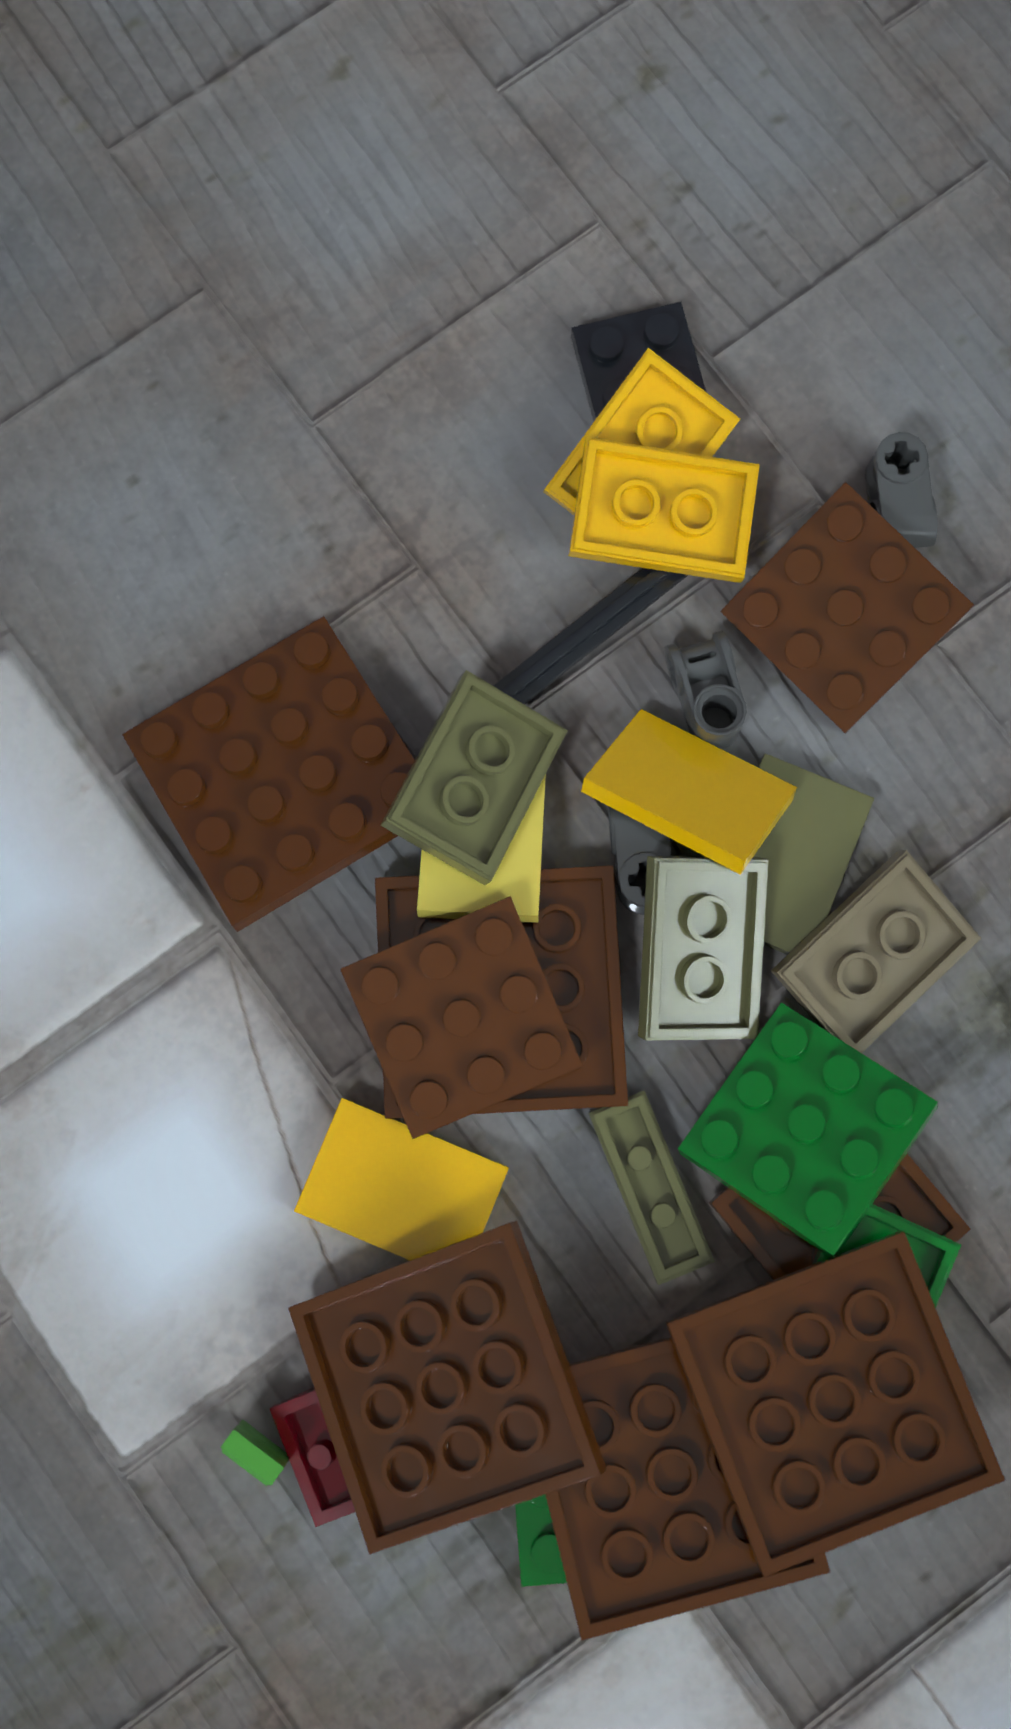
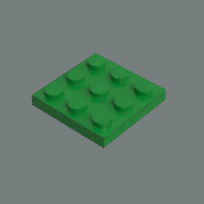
M781 1002L677 1149L680 1155L830 1258H834L840 1253L937 1110L938 1101Z

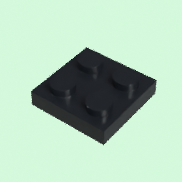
M681 302L571 328V340L593 422L648 348L706 392Z

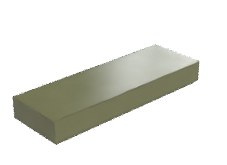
M645 1090L629 1096L628 1106L602 1107L588 1113L656 1283L658 1285L714 1263L715 1261Z

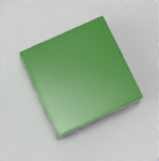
M243 1419L220 1447L222 1453L265 1486H271L289 1461L288 1455L283 1449Z

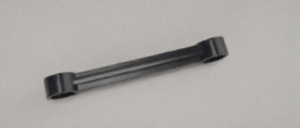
M642 568L493 686L525 705L688 575Z

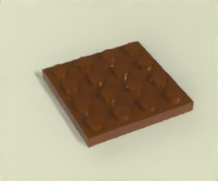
M324 616L122 734L231 926L237 932L398 836L380 825L415 760Z
M610 865L541 869L538 923L522 922L583 1067L473 1114L628 1106L614 867ZM419 875L375 878L378 952L455 920L418 917ZM383 1071L385 1119L403 1118Z
M517 1221L504 1224L288 1307L369 1555L600 1476L607 1470Z
M897 1231L838 1254L834 1258L825 1259L665 1322L763 1577L1006 1481L904 1231Z
M671 1337L569 1364L607 1468L600 1476L545 1494L581 1641L831 1573L826 1554L824 1553L763 1577Z

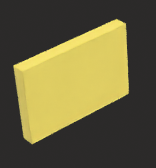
M546 774L492 881L487 885L479 883L421 849L417 901L418 917L457 919L511 896L521 922L538 923Z

